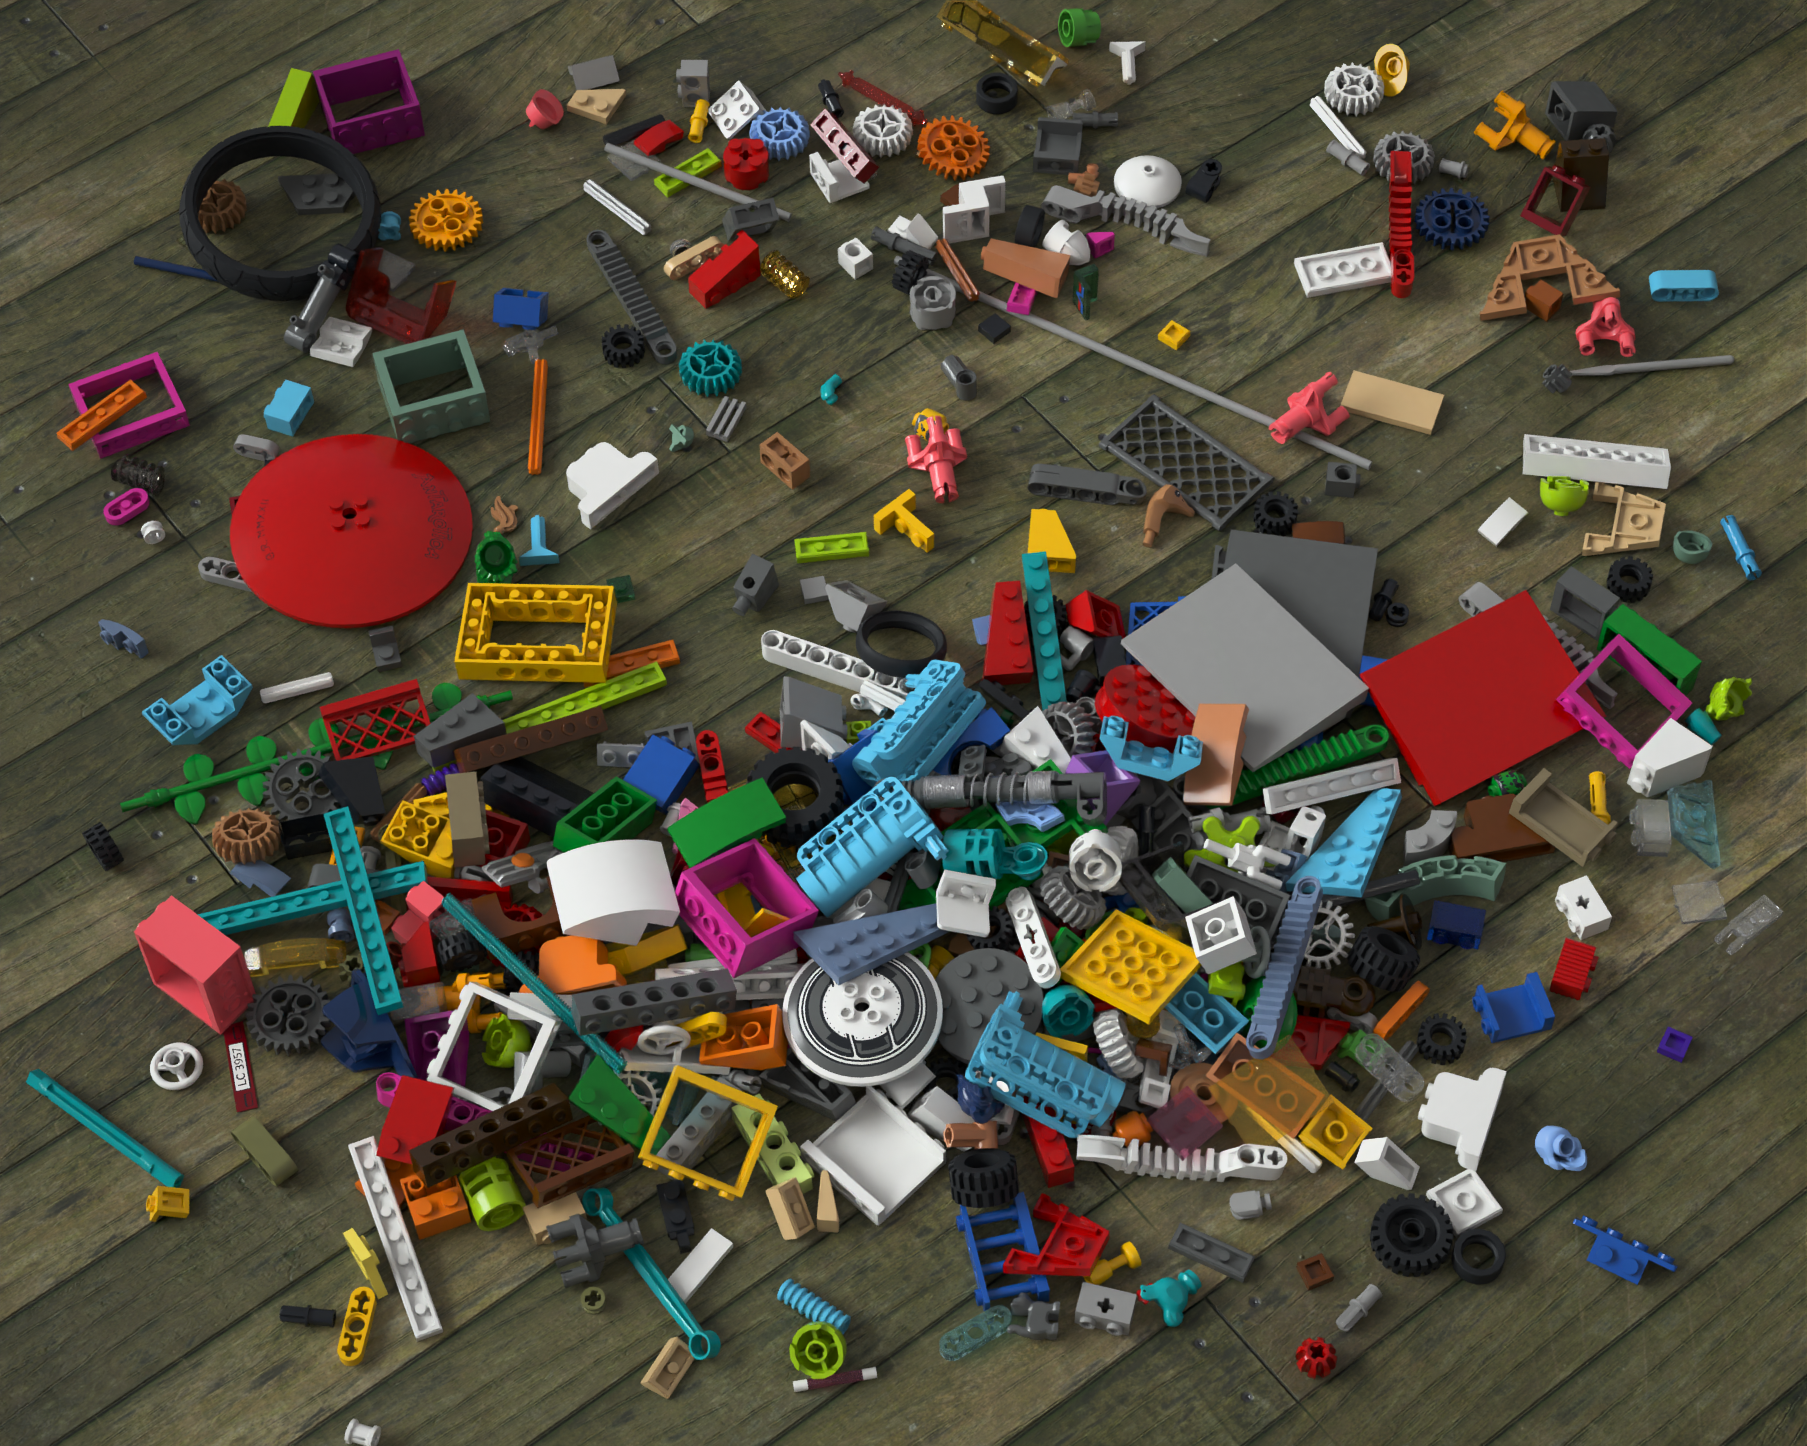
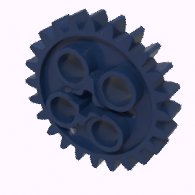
M1441 188L1440 194L1432 191V197L1426 194L1425 199L1420 200L1419 206L1416 207L1414 222H1416V229H1420L1419 235H1426V242L1433 240V246L1440 243L1442 244V249H1445L1448 245L1452 251L1455 246L1463 250L1464 244L1471 248L1473 242L1478 244L1480 238L1485 237L1490 218L1487 215L1488 209L1484 208V202L1478 203V196L1471 198V192L1464 195L1462 194V189H1459L1456 193L1453 188H1450L1449 192ZM1450 205H1453V207H1454V213H1453V224H1454L1453 232H1454V233H1451V231H1450V225H1451V214H1450L1451 206H1450Z

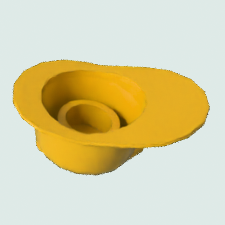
M1386 44L1376 53L1374 63L1377 74L1382 76V82H1384V95L1392 97L1404 89L1407 83L1410 63L1399 46Z

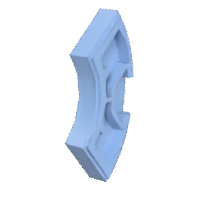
M1023 801L1013 802V805L1010 802H1000L999 806L997 803L995 804L999 814L1009 826L1017 823H1028L1044 832L1065 821L1061 811L1050 803L1032 805L1030 801H1027L1025 805Z

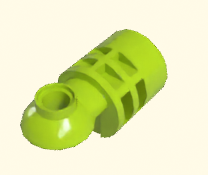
M495 1156L461 1172L459 1184L464 1191L466 1200L469 1202V1207L479 1229L483 1231L499 1230L516 1222L523 1216L522 1207L526 1206L509 1170L508 1163L504 1159H499Z

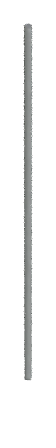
M896 256L894 264L899 265L898 261L902 260V257ZM930 269L926 270L927 275L924 277L936 276L944 278L946 283L949 284L950 282L954 286L955 291L964 294L957 281ZM979 291L978 301L1263 425L1269 427L1270 424L1276 421V419L1034 314L1025 315L1006 311V302ZM1300 431L1293 436V438L1353 464H1357L1367 470L1371 468L1372 461L1306 432Z

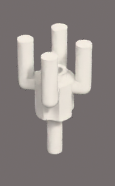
M1207 839L1204 843V849L1228 858V867L1238 870L1239 874L1280 890L1282 881L1261 873V870L1264 867L1265 861L1276 866L1279 863L1288 866L1291 860L1290 856L1264 845L1245 846L1236 843L1233 848H1230L1210 839Z

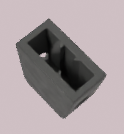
M755 554L751 555L733 588L737 598L732 607L735 613L745 616L749 608L756 612L762 609L779 586L773 563Z

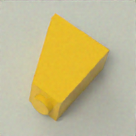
M1031 509L1028 553L1046 551L1050 572L1075 573L1076 553L1056 511Z

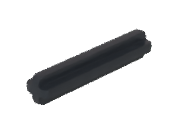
M662 114L616 130L604 135L603 142L605 146L607 143L618 145L634 139L655 125L664 122L665 118Z

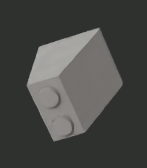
M783 677L780 702L781 747L793 748V746H798L802 748L800 722L803 720L836 734L842 739H847V724H843V720H846V706L842 705L841 695L791 677Z

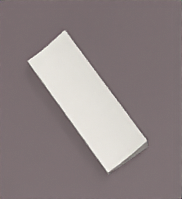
M1524 434L1523 474L1545 477L1568 476L1574 480L1582 479L1585 481L1667 489L1671 470L1668 449Z

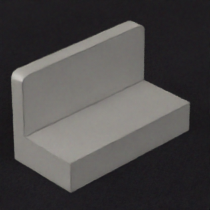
M613 55L568 66L570 75H573L576 90H588L619 81Z

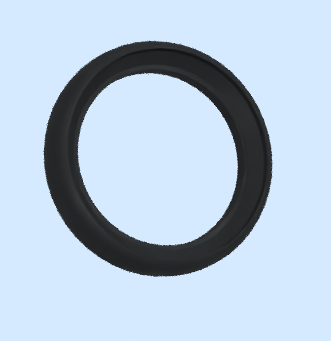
M892 610L876 613L863 621L857 631L856 649L860 658L875 671L888 676L906 678L907 674L920 675L931 660L944 661L947 652V641L943 631L932 620L913 612ZM880 629H907L929 638L935 646V651L931 656L923 659H895L882 655L872 649L868 643V637L872 632Z

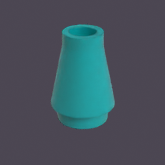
M1700 708L1696 709L1685 720L1688 724L1687 728L1706 740L1710 745H1713L1722 737V734L1717 730L1706 711L1703 712Z

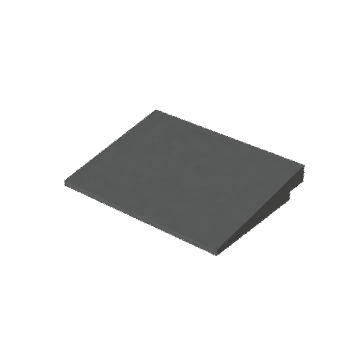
M1231 530L1223 572L1236 563L1359 678L1378 548ZM1354 708L1347 711L1345 718L1350 719Z

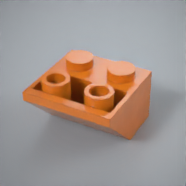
M416 1174L400 1179L419 1240L471 1222L468 1207L456 1175L429 1188L426 1187Z

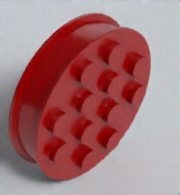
M1121 665L1113 668L1107 673L1103 687L1095 697V709L1102 722L1104 716H1118L1123 718L1124 721L1129 722L1126 736L1127 742L1138 741L1146 747H1162L1167 749L1169 753H1173L1178 735L1183 737L1185 735L1192 736L1196 717L1144 666Z

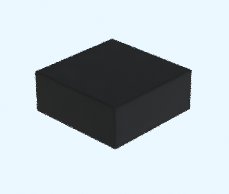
M994 313L978 325V331L995 344L1011 332V326Z

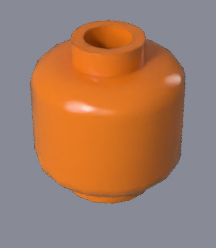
M1133 1110L1114 1121L1116 1131L1112 1135L1113 1137L1125 1138L1124 1145L1126 1148L1132 1139H1139V1148L1143 1143L1151 1140L1150 1133L1153 1132V1129L1143 1112L1139 1114Z

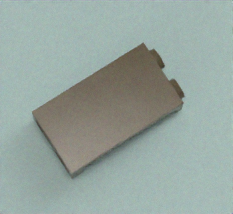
M1543 768L1513 799L1509 813L1584 867L1589 860L1594 862L1602 852L1601 848L1605 844L1609 846L1617 836L1615 830L1618 822L1613 820L1607 825L1549 783L1552 773Z

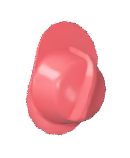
M540 89L532 97L531 102L526 108V114L531 120L529 127L536 125L544 130L553 124H558L563 117L564 111L560 101L549 91Z

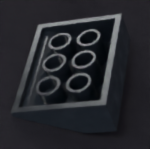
M522 757L493 765L480 780L483 782L485 804L521 822L527 823L529 826L553 838L557 822L594 794Z

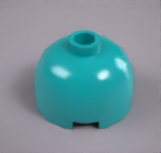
M1060 985L1050 990L1042 1001V1022L1047 1031L1054 1037L1062 1039V1035L1072 1033L1075 1037L1084 1032L1093 1022L1092 1013L1095 1006L1082 989L1074 985Z

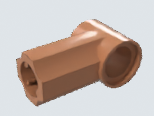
M988 1121L984 1124L976 1122L946 1124L943 1136L947 1148L974 1147V1150L984 1148L998 1149L997 1121Z

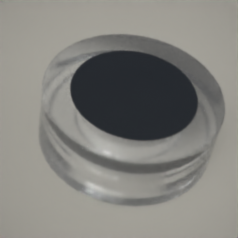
M679 239L673 242L670 246L672 258L691 248V242L686 239Z

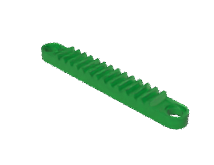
M1376 724L1356 731L1351 729L1347 734L1340 733L1338 737L1332 736L1328 741L1324 739L1320 744L1315 742L1309 748L1304 746L1302 750L1296 749L1292 754L1287 752L1283 757L1279 756L1254 772L1249 768L1245 771L1242 769L1232 805L1262 795L1263 788L1309 778L1381 752L1387 747L1389 733L1385 727ZM1377 734L1381 736L1383 740L1380 742H1373L1369 739V736ZM1205 805V806H1206L1207 808H1209V809H1215V808L1224 809V808H1226V807H1229V806Z

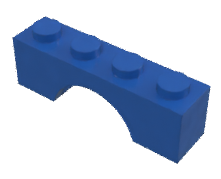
M992 707L989 710H981L975 717V721L966 728L934 767L933 771L945 776L951 775L953 760L960 751L975 745H985V747L994 751L1003 743L1004 737L1011 730Z

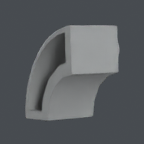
M1431 810L1430 819L1424 826L1416 830L1406 831L1403 845V867L1444 854L1449 847L1455 828L1457 811Z

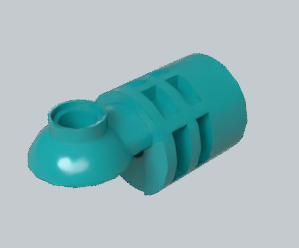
M948 829L943 839L944 845L949 850L946 853L947 857L944 860L942 859L944 870L993 879H1000L1003 874H1016L1024 880H1033L1040 875L1048 859L1046 849L1038 843L1027 842L1015 847H1005L1001 829Z

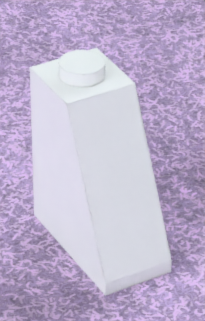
M938 1086L918 1098L907 1114V1117L913 1123L918 1122L927 1133L944 1141L943 1132L945 1131L946 1124L975 1122L972 1117L962 1111L961 1106L956 1100ZM956 1147V1148L959 1149V1150H961V1151H963V1152H965V1151L969 1150V1149L972 1148V1147Z

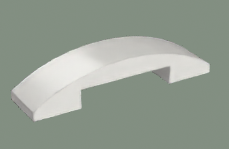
M1162 1010L1158 1014L1150 1040L1172 1045L1167 1077L1159 1075L1160 1061L1145 1058L1139 1090L1140 1103L1161 1110L1166 1109L1175 1053L1184 1027L1179 1020L1166 1010Z

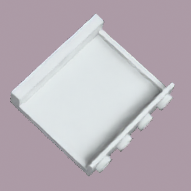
M866 1086V1095L816 1141L812 1143L807 1140L800 1146L801 1159L808 1163L820 1176L822 1170L828 1171L832 1186L877 1226L883 1223L946 1163V1149L939 1140H933L929 1137L921 1124L918 1122L913 1123L900 1106L891 1104L884 1092L880 1089L875 1090L872 1086Z

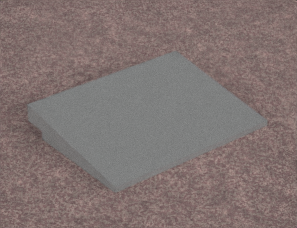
M1236 563L1121 640V645L1195 717L1199 704L1247 705L1249 712L1243 729L1246 740L1241 759L1252 772L1343 720L1346 717L1347 711L1366 700L1369 690L1365 683Z

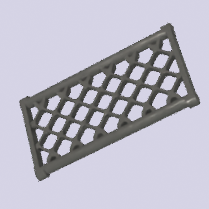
M1155 394L1151 395L1146 402L1099 443L1101 449L1106 452L1109 451L1160 488L1166 484L1176 487L1187 505L1212 523V527L1219 532L1260 493L1268 488L1275 479L1268 472L1264 473L1168 407ZM1151 407L1155 408L1154 414H1145ZM1166 417L1173 421V426L1160 427L1158 424L1159 419ZM1153 419L1156 422V427L1144 428L1141 421ZM1139 421L1138 428H1129L1133 423ZM1187 430L1191 433V438L1179 440L1177 439L1176 432ZM1172 432L1174 439L1161 440L1159 433ZM1138 433L1141 440L1129 442L1126 439V434ZM1143 433H1156L1157 440L1145 441ZM1122 434L1124 441L1114 444L1113 441ZM1204 442L1210 446L1209 451L1196 452L1194 445ZM1189 444L1192 446V452L1180 453L1178 451V445ZM1173 445L1175 446V453L1164 454L1161 452V446ZM1157 446L1159 453L1146 454L1144 447ZM1128 447H1141L1142 454L1133 457L1127 453ZM1223 455L1228 459V463L1225 465H1215L1213 457ZM1208 457L1210 465L1199 466L1196 464V458ZM1192 458L1194 465L1181 466L1179 459ZM1147 459H1158L1160 467L1150 469L1145 465V461ZM1163 459H1176L1177 466H1163ZM1239 467L1246 471L1245 477L1234 478L1231 475V470L1238 469ZM1227 470L1229 477L1216 478L1214 471ZM1182 471H1193L1195 479L1183 480L1180 473ZM1198 471H1211L1212 478H1198ZM1177 472L1178 479L1168 482L1163 478V473ZM1259 480L1260 483L1251 490L1249 483ZM1228 483L1230 491L1218 492L1216 484ZM1246 483L1247 490L1234 491L1232 484ZM1212 484L1213 492H1200L1199 485ZM1182 485H1195L1197 492L1187 495L1181 491ZM1245 496L1238 504H1235L1234 497ZM1212 497L1215 500V505L1206 508L1200 504V499ZM1230 497L1232 504L1219 505L1217 498ZM1230 510L1222 519L1218 517L1219 511Z

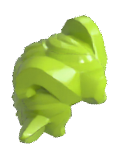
M1733 676L1714 684L1710 694V704L1706 706L1705 710L1710 718L1718 721L1744 715L1745 710L1742 704L1744 700H1747L1752 695V691L1749 689L1752 679L1744 680Z

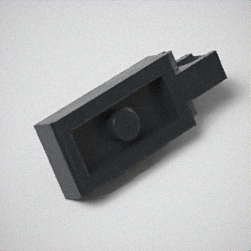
M681 1180L658 1184L656 1188L668 1238L670 1237V1240L677 1239L680 1254L690 1252L689 1236L695 1235V1229L684 1183Z

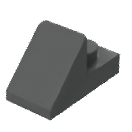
M393 625L369 630L378 672L402 667Z

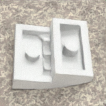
M329 317L320 328V337L310 348V356L354 367L369 341L372 327Z

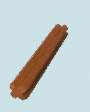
M947 239L937 240L936 249L970 302L977 301L980 292Z

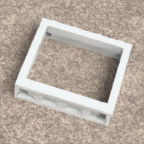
M469 982L460 993L459 999L461 1003L458 1010L455 1009L449 1018L448 1023L451 1026L447 1035L444 1034L439 1041L438 1049L440 1051L437 1058L433 1059L428 1066L427 1073L429 1076L427 1081L455 1087V1094L494 1111L504 1105L441 1077L476 995L483 996L543 1024L509 1103L531 1094L562 1020L478 982Z

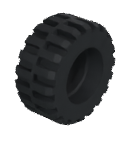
M793 746L792 750H786V747L778 749V753L773 754V752L765 755L764 761L760 759L755 763L754 770H751L747 776L746 784L763 777L773 795L780 788L792 784L808 786L819 795L810 806L804 809L786 810L781 808L786 816V822L762 832L761 837L767 835V841L772 844L780 842L781 847L789 848V845H796V848H801L803 844L843 813L844 796L841 775L837 773V767L833 762L828 763V757L822 753L816 755L813 749L807 748L805 751L801 750V747Z

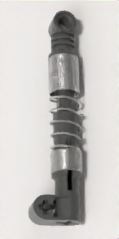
M1051 770L1043 772L1030 771L1027 775H1020L1019 772H1016L1013 776H1008L1003 772L997 777L989 773L985 781H983L979 774H976L972 782H970L965 774L922 776L919 780H915V783L914 780H909V782L903 780L901 782L911 797L915 798L924 809L967 807L969 799L971 807L974 805L973 799H983L985 807L987 805V798L990 803L997 802L998 806L1000 802H1010L1013 805V802L1023 801L1026 805L1027 801H1030L1033 805L1054 804L1060 800L1077 799V810L1085 824L1093 827L1099 826L1105 821L1107 816V779L1105 772L1059 774L1057 771ZM976 776L980 778L981 782H974ZM880 779L879 781H877L874 787L884 779ZM1100 798V799H1093V804H1094V806H1095L1096 809L1093 810V814L1089 815L1088 812L1091 811L1092 806L1090 805V803L1088 802V800H1084V799Z

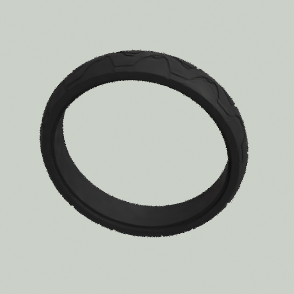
M265 126L232 135L211 148L197 162L186 179L181 195L179 215L182 234L190 253L196 262L201 265L202 269L224 286L249 297L270 301H294L310 297L320 279L317 275L319 272L318 267L324 262L291 271H270L247 266L221 252L209 240L198 218L204 196L214 182L223 174L251 160L287 156L309 160L330 169L339 175L356 194L363 215L358 230L346 245V247L356 251L361 256L358 268L352 274H349L351 276L354 275L370 256L378 238V229H380L381 205L378 192L370 173L361 161L337 141L321 133L304 128Z

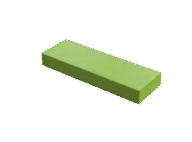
M707 148L674 168L698 178H703L722 167V161ZM665 174L654 179V185L667 198L691 185Z
M866 532L794 539L797 563L869 556Z

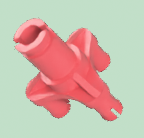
M1609 297L1601 301L1592 302L1593 312L1591 320L1578 326L1576 329V338L1580 344L1581 354L1588 356L1594 353L1595 346L1593 340L1609 339L1620 343V353L1622 356H1633V353L1635 354L1636 352L1634 345L1636 338L1635 330L1622 318L1619 300Z
M1327 372L1318 381L1309 383L1300 392H1295L1288 397L1287 401L1290 410L1269 425V430L1271 431L1276 428V431L1271 433L1275 441L1284 444L1305 427L1312 428L1325 436H1330L1335 432L1337 426L1350 417L1349 412L1343 406L1338 407L1328 416L1325 412L1322 398L1325 392L1337 385L1338 380L1334 374L1332 375L1331 372Z
M933 416L926 420L930 434L929 443L923 451L920 436L910 435L905 438L909 455L907 457L908 467L930 472L936 502L944 503L943 496H945V492L948 495L949 502H952L959 497L958 491H956L957 485L953 467L967 459L966 448L962 445L960 430L954 428L947 430L944 434L942 418L935 416L936 421L934 424Z

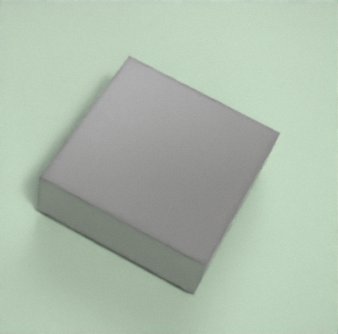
M824 576L800 580L805 604L829 600L825 589Z

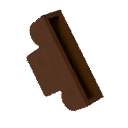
M1506 794L1495 797L1486 796L1482 799L1467 802L1464 813L1466 826L1457 827L1453 831L1449 844V854L1455 855L1457 859H1474L1475 856L1507 862L1554 853L1555 846L1509 813L1516 795Z

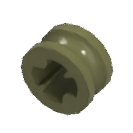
M589 1287L581 1295V1304L587 1313L598 1314L605 1309L607 1304L606 1297L600 1288ZM593 1295H597L598 1300L601 1299V1301H597L595 1306H590V1302L586 1301L591 1300Z

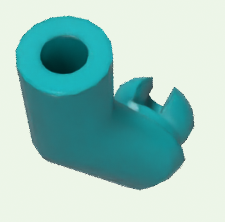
M837 374L828 379L820 389L821 398L828 405H832L838 400V396L834 392L842 383V379Z

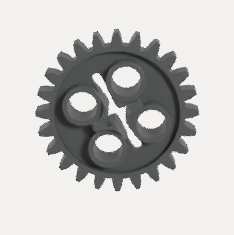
M309 748L306 751V755H302L300 749H297L296 756H293L288 751V759L284 760L279 756V766L271 763L270 766L273 773H265V777L269 781L263 782V788L268 789L263 792V798L269 799L265 802L267 808L273 807L271 815L280 814L278 817L279 823L285 819L292 820L337 810L335 805L341 806L330 790L325 795H318L316 793L319 787L328 788L322 779L316 780L319 776L318 771L323 763L330 761L329 755L323 760L321 759V751H318L315 756L311 755ZM304 768H310L313 770V773L310 776H302L300 771ZM284 783L293 785L290 791L284 792L280 790V786ZM301 786H303L304 788H308V787H309V791H308V792H305L304 790L300 791V787H301ZM293 798L290 803H286V800ZM299 802H306L309 805L303 811L295 808Z
M289 975L288 980L284 982L280 976L278 977V984L268 981V989L260 986L261 995H252L254 1003H248L250 1012L246 1013L248 1021L246 1024L252 1039H256L259 1047L264 1045L267 1052L274 1047L276 1055H279L282 1049H284L287 1056H289L292 1049H295L298 1054L301 1053V1047L303 1046L311 1050L310 1042L313 1041L319 1044L318 1035L324 1036L327 1034L324 1027H331L330 1020L322 1012L323 1007L330 1002L327 992H322L320 984L314 986L312 979L304 983L303 976L294 981L292 975ZM279 1000H285L282 1003H276ZM307 1004L310 1005V1006L307 1007V1008H301V1007H303L304 1005H307ZM278 1022L273 1026H268L270 1023ZM297 1027H303L301 1030L293 1031Z

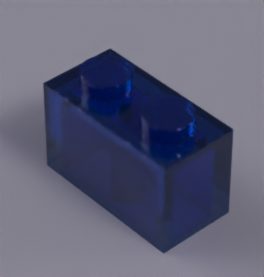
M1434 900L1427 940H1432L1438 944L1457 945L1464 949H1479L1486 910Z

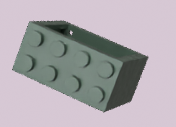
M464 329L372 353L378 383L398 440L404 441V443H413L490 422L486 393ZM467 368L473 388L399 406L393 386Z

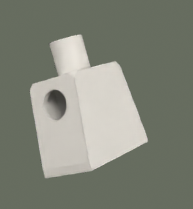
M1302 807L1289 829L1285 849L1307 856L1306 861L1315 853L1322 837L1326 815L1321 807ZM1302 837L1307 838L1304 846L1299 842Z

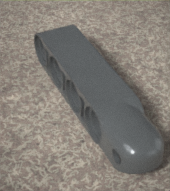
M1035 464L1032 466L1027 487L1030 493L1038 496L1105 505H1115L1118 503L1138 505L1147 496V488L1138 478L1049 464Z

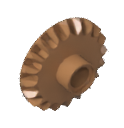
M1193 1063L1184 1066L1174 1075L1170 1087V1100L1173 1102V1109L1191 1096L1198 1105L1184 1117L1188 1119L1190 1124L1196 1123L1207 1114L1214 1122L1210 1128L1216 1124L1221 1125L1224 1121L1229 1120L1238 1105L1237 1098L1206 1077L1213 1066L1211 1064ZM1198 1096H1202V1097H1204L1206 1100H1202V1099H1200Z

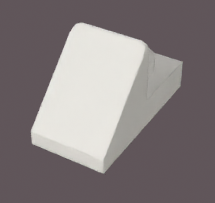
M919 213L912 221L899 216L887 230L893 234L896 232L900 234V237L927 249H931L938 240V236Z

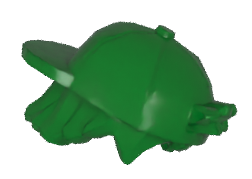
M487 531L484 533L485 538L477 546L476 555L474 556L477 583L511 584L513 573H517L516 564L518 563L514 548L500 532Z

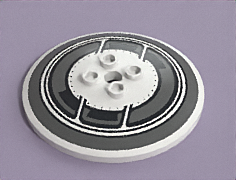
M907 952L841 985H838L813 959H810L792 979L785 994L782 1015L787 1041L794 1054L808 1069L831 1082L863 1087L893 1081L916 1068L928 1056L938 1039L943 1020V1007L940 990L934 977L920 960ZM864 1002L869 1005V1008L866 1011L860 1012L855 1009V1006L858 1003Z

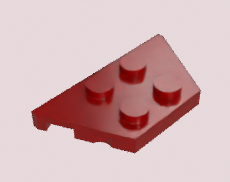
M1297 1015L1296 1026L1290 1040L1281 1050L1270 1056L1282 1065L1321 1070L1338 1047L1342 1038L1349 1032L1351 1022Z

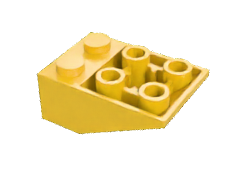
M402 800L380 843L410 863L424 861L427 874L454 879L456 867H454L450 819Z

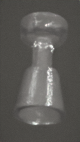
M1086 88L1079 92L1078 100L1072 103L1066 101L1047 106L1048 117L1068 119L1072 116L1073 111L1083 108L1086 111H1091L1096 108L1095 98L1091 91Z

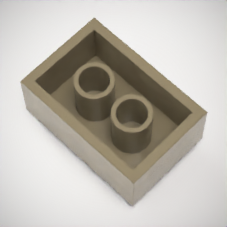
M476 772L447 774L445 779L454 867L486 864L485 854H490L483 782H477Z

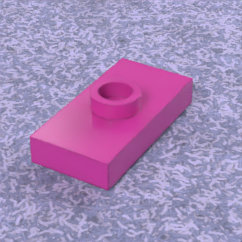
M1015 282L1006 311L1029 315L1038 291Z

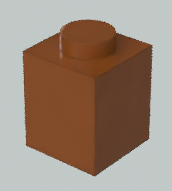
M1540 280L1535 286L1531 285L1527 289L1524 296L1526 298V308L1547 322L1560 309L1563 293Z

